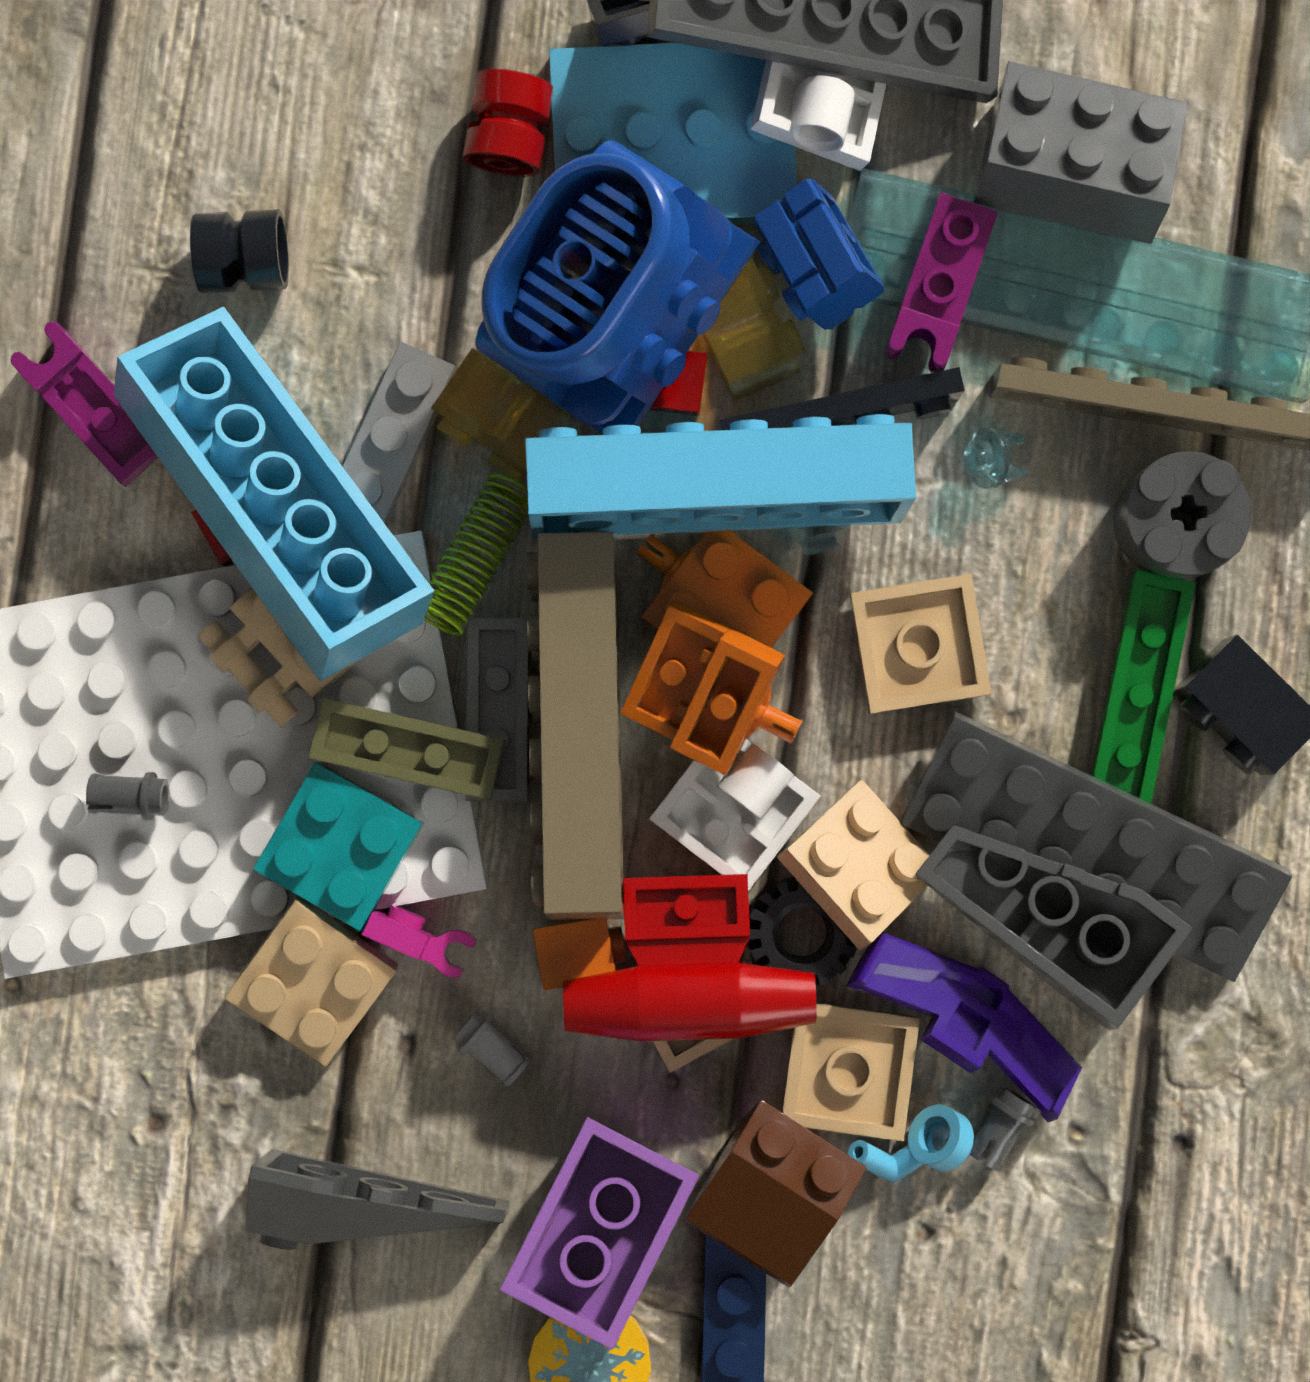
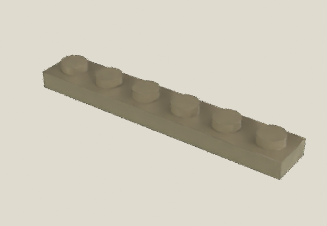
M1013 357L1010 364L1001 363L993 374L990 398L1310 451V414L1287 410L1288 402L1281 399L1254 397L1251 399V403L1248 404L1227 400L1228 393L1216 388L1194 387L1191 388L1190 394L1167 390V382L1149 377H1133L1130 384L1109 381L1107 380V372L1095 368L1073 367L1070 374L1047 370V362L1029 357Z

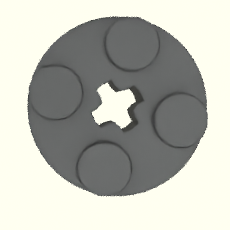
M1183 451L1172 453L1151 463L1139 472L1125 487L1114 510L1115 537L1120 550L1128 560L1130 559L1143 571L1170 578L1195 579L1219 568L1240 552L1251 522L1249 496L1238 476L1237 470L1229 462L1201 452ZM1181 506L1183 513L1190 514L1192 523L1184 527L1182 521L1172 520L1171 511Z

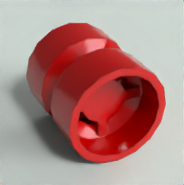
M487 69L476 74L471 108L479 118L478 121L468 124L462 156L463 160L473 167L495 174L518 177L539 174L545 138L538 131V128L546 125L549 121L554 91L553 86L546 80L519 71Z

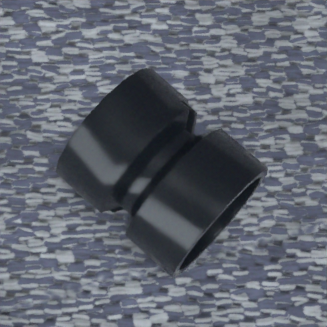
M280 209L246 211L240 221H235L229 212L195 213L192 216L190 224V252L194 279L200 293L234 292L240 282H246L252 291L287 288L289 279L288 242L285 221Z

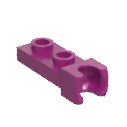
M940 192L885 349L886 357L889 359L898 358L908 340L921 338L929 344L931 349V356L928 362L929 371L934 373L945 369L998 211Z
M49 322L45 325L44 331L54 345V354L50 361L45 364H37L29 360L23 353L15 352L11 356V364L33 389L40 393L45 401L117 481L127 487L158 459V456L114 397L115 384L58 322Z

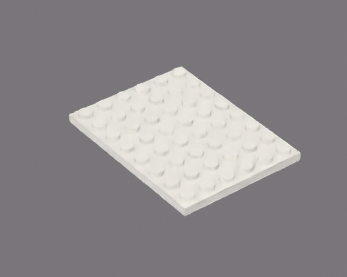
M422 530L393 535L427 582L431 581L430 564ZM236 565L1 608L0 952L5 979L273 929L297 895L256 872L253 868L315 762L323 764L424 823L375 910L389 908L391 905L399 906L488 889L473 801H465V794L308 758L322 698L459 729L442 630L424 620L422 625L358 660L316 699H312L297 683L285 694V697L299 712L289 723L280 728L266 711L259 714L247 701L250 695L229 671L222 673L210 660L213 653L198 638L200 632L214 621H217L231 637L245 627L242 621L229 608L251 588V585ZM261 642L247 654L268 678L283 667ZM155 772L158 778L168 780L170 790L168 810L164 816H155L152 821H144L141 815L102 812L92 814L87 810L89 805H86V788L88 779L93 773L105 776L143 778L145 773ZM315 906L316 908H318L319 910H321L322 912H324V913H325L326 915H328L329 917L335 918L333 915H331V914L327 913L326 911L320 909L319 907Z

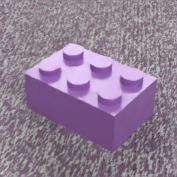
M587 1117L500 1291L613 1350L700 1175Z

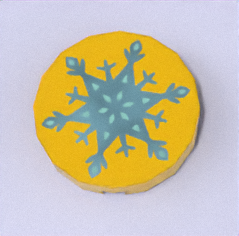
M631 1315L613 1350L548 1316L534 1336L528 1360L530 1381L648 1382L651 1372L648 1339L637 1320Z

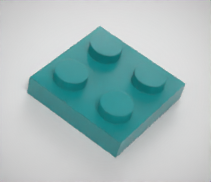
M315 762L253 870L358 931H362L424 823L323 764Z

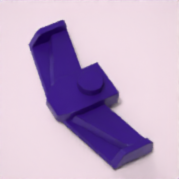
M884 932L865 949L846 984L847 987L854 990L860 989L931 1016L920 1038L921 1041L969 1073L981 1069L988 1055L1041 1111L1040 1115L1048 1123L1059 1118L1082 1067L1010 991L1009 984L984 967L975 968Z

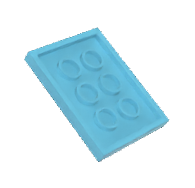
M681 43L549 49L550 78L554 90L552 97L555 171L567 162L584 155L593 154L604 142L614 140L688 186L696 195L715 206L732 224L754 223V216L776 200L782 201L784 194L797 185L795 146L750 130L766 60Z

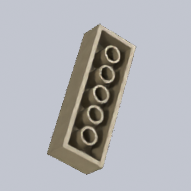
M614 532L538 533V552H527L526 555L527 588L531 591V601H539V614H528L527 616L528 650L532 652V662H540V676H529L528 678L529 713L533 714V722H541V738H530L529 740L530 776H534V783H542V801H531L530 803L531 839H535V845H543V864L532 865L531 867L532 903H536V907H544V914L550 921L606 918L607 920L624 919L618 594Z

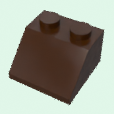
M761 1099L740 1121L686 1214L684 1221L789 1288L838 1222L867 1167Z

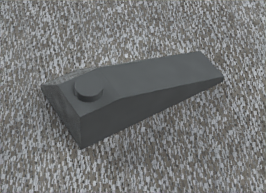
M955 825L949 829L915 874L1056 991L1109 1031L1120 1027L1193 930V927L1142 889L1107 880L1087 873L1085 870L1066 863L1061 864L1026 852L1022 848Z
M271 1149L256 1161L250 1169L245 1231L261 1234L260 1242L264 1245L278 1249L294 1250L297 1248L298 1243L315 1244L501 1224L507 1215L510 1201Z

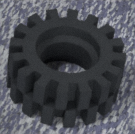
M795 877L783 879V881L772 884L765 889L766 891L752 905L753 908L749 916L750 939L748 946L756 963L760 966L812 972L815 974V984L820 986L830 983V980L836 975H841L847 969L846 965L851 957L854 958L857 950L854 943ZM797 908H808L817 912L823 919L826 927V936L822 946L815 953L808 956L790 954L782 947L778 938V927L782 918L788 912Z

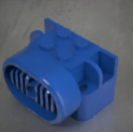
M609 140L600 145L593 154L584 155L567 162L543 182L494 256L483 282L481 295L483 321L478 328L475 338L476 348L490 360L601 434H603L602 429L608 426H638L662 389L674 383L681 374L686 363L685 355L698 335L706 333L717 320L721 309L720 302L760 242L729 222L715 206L696 195L688 186L617 141Z

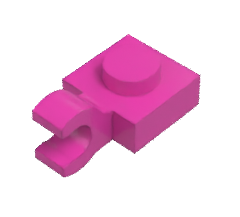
M391 905L388 913L381 910L371 913L362 933L363 936L417 960L422 959L429 962L446 976L455 978L462 976L464 968L452 964L447 959L446 950L452 942H460L465 946L473 948L477 939L471 933L455 929L441 936H434L435 934L422 929L425 918L395 905Z

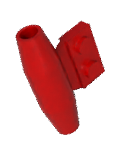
M748 874L623 878L625 943L638 966L563 981L565 1032L640 1042L738 1039L815 1024L817 1021L814 973L739 963L750 939Z

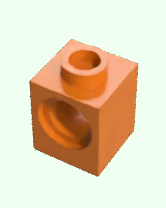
M606 918L575 920L533 929L543 991L563 988V981L618 970V963L628 962L622 926L610 927L609 920Z

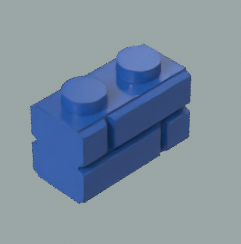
M813 178L804 179L785 193L782 201L776 200L754 216L755 221L753 222L763 238L756 249L764 263L775 275L782 273L789 286L781 291L782 297L800 321L810 318L824 330H832L853 315L854 309L864 307L884 292L885 287L833 196Z

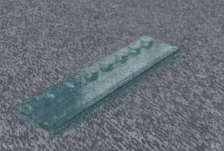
M865 168L861 170L848 224L885 287L884 292L871 302L896 308L901 307L940 192L972 203L974 202L975 194ZM984 206L998 211V215L960 323L1294 403L1303 404L1308 400L1310 394V274L1156 237L1152 244Z

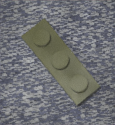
M322 698L308 758L492 800L506 740Z

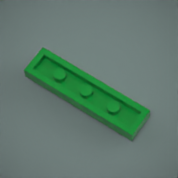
M1134 570L1130 576L1090 775L1151 804L1196 582Z

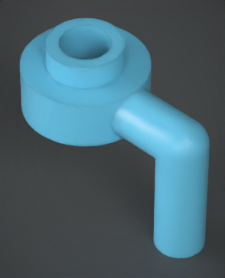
M936 1104L923 1109L915 1117L909 1129L908 1145L895 1154L890 1155L863 1140H857L849 1147L848 1155L866 1166L867 1171L889 1182H897L923 1164L941 1172L957 1168L966 1160L971 1152L974 1133L971 1123L964 1115L948 1106ZM949 1136V1139H948L947 1143H946L945 1146H944V1142H945V1140L947 1139V1137Z

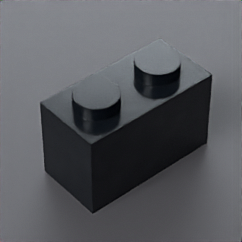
M1238 634L1223 639L1174 688V692L1183 700L1179 705L1181 712L1202 731L1206 732L1211 727L1227 743L1223 748L1224 754L1235 766L1248 775L1253 771L1259 775L1275 774L1310 739V705Z

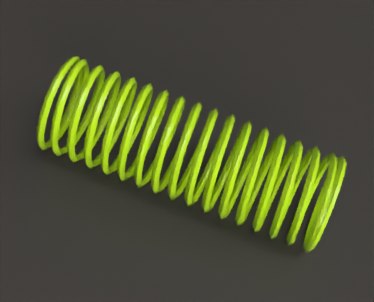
M494 472L488 475V482L483 484L484 490L479 491V498L474 500V507L469 509L470 515L464 517L465 523L460 524V531L455 533L456 539L451 540V547L445 550L447 556L441 557L442 564L436 566L437 572L432 573V580L428 581L430 586L435 584L441 591L433 589V596L436 599H431V607H428L426 613L430 618L425 616L424 620L446 633L452 635L463 634L464 628L461 624H468L469 620L466 616L474 614L470 607H478L475 599L480 600L483 598L480 591L488 590L485 583H491L492 578L490 575L497 574L495 567L502 565L499 558H506L504 550L511 549L509 542H515L516 540L513 534L520 533L518 526H523L525 524L523 518L529 517L528 506L521 504H528V497L514 488L498 483L493 479V477L508 480L528 492L526 485L506 474ZM490 485L493 490H487V486ZM486 494L489 499L483 498L482 495ZM492 495L503 498L508 502L514 504L515 506L520 508L525 514L519 513L505 506ZM478 502H481L485 507L478 506ZM488 503L504 509L515 516L520 522L502 515ZM477 510L480 515L473 514V511ZM484 512L490 513L504 520L513 528H515V530L499 524ZM472 518L475 523H470L468 519ZM479 520H482L499 528L507 535H509L511 538L498 534L497 532L485 526ZM464 526H467L472 532L464 531ZM476 529L482 530L494 536L502 543H504L506 546L500 545L488 539L480 532H478ZM462 534L467 540L460 539L459 535ZM471 537H474L489 544L497 551H499L501 554L495 553L485 548L484 546L477 543ZM458 543L462 548H457L454 544ZM468 546L474 547L482 551L483 553L487 554L492 559H494L496 562L490 561L480 556L479 554L471 550ZM454 551L458 557L451 556L449 552ZM463 554L480 561L481 563L489 567L491 570L485 569L475 564L474 562L466 558ZM449 559L454 565L446 564L445 560ZM458 562L475 569L476 571L484 575L487 579L472 573L471 571L460 565ZM440 568H445L450 574L441 572ZM454 571L460 572L468 576L469 578L473 579L478 584H480L482 587L467 581ZM440 576L445 582L437 581L435 577ZM451 580H454L466 586L467 588L475 592L477 595L464 590L463 588L453 583ZM446 588L451 589V590H453V591L459 593L460 595L464 596L465 598H467V599H468L469 601H471L472 603L467 602V601H465V600L459 598L458 596H456V595H454L453 593H451L450 591H448ZM442 597H445V598H447V599H449V600H451V601L457 603L458 605H460L461 607H463V608L466 609L467 611L462 610V609H460V608H458V607L452 605L451 603H449L448 601H446V600L443 599ZM437 605L442 606V607H444V608L450 610L451 612H453L454 614L458 615V616H459L460 618H462V619H459V618H457V617H455V616H453V615L447 613L446 611H444L443 609H441V608L438 607ZM432 613H434V614L438 615L439 617L445 619V620H446L447 622H449L450 624H448V623L442 621L441 619H439L438 617H436V616L433 615Z

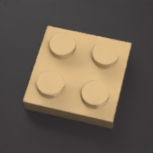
M972 574L850 593L849 598L868 714L992 694Z
M862 779L844 793L777 856L779 861L859 950L872 943L928 886L915 874L930 854Z
M297 895L229 988L224 999L326 1067L397 972L399 964Z
M816 1002V1023L792 1028L781 1112L805 1128L904 1142L920 1018L912 1015Z

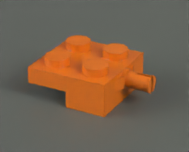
M732 531L705 532L696 545L684 551L681 555L656 538L654 534H650L645 540L646 544L662 555L663 558L659 557L644 544L636 553L665 574L659 594L641 616L642 621L656 632L668 606L675 600L772 648L813 594Z
M675 600L667 608L620 714L672 739L671 749L725 776L735 763L745 740L758 727L791 744L803 721L769 705L772 683L782 665L785 654Z

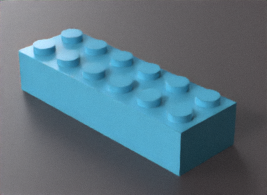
M224 307L117 357L114 397L320 682L423 624L434 594L433 588Z
M885 414L859 417L856 419V425L831 426V419L807 417L793 421V427L768 428L766 421L751 419L732 422L730 430L704 431V425L701 423L680 422L666 426V433H641L639 426L613 425L603 428V435L577 436L576 429L554 427L540 430L539 438H525L528 514L532 539H538V533L614 532V535L900 524L916 500L912 423H895L894 416Z

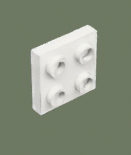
M766 60L750 130L860 171L871 159L886 84Z
M746 739L735 763L726 776L694 760L649 819L721 875L748 874L749 891L821 796L795 777L780 762Z

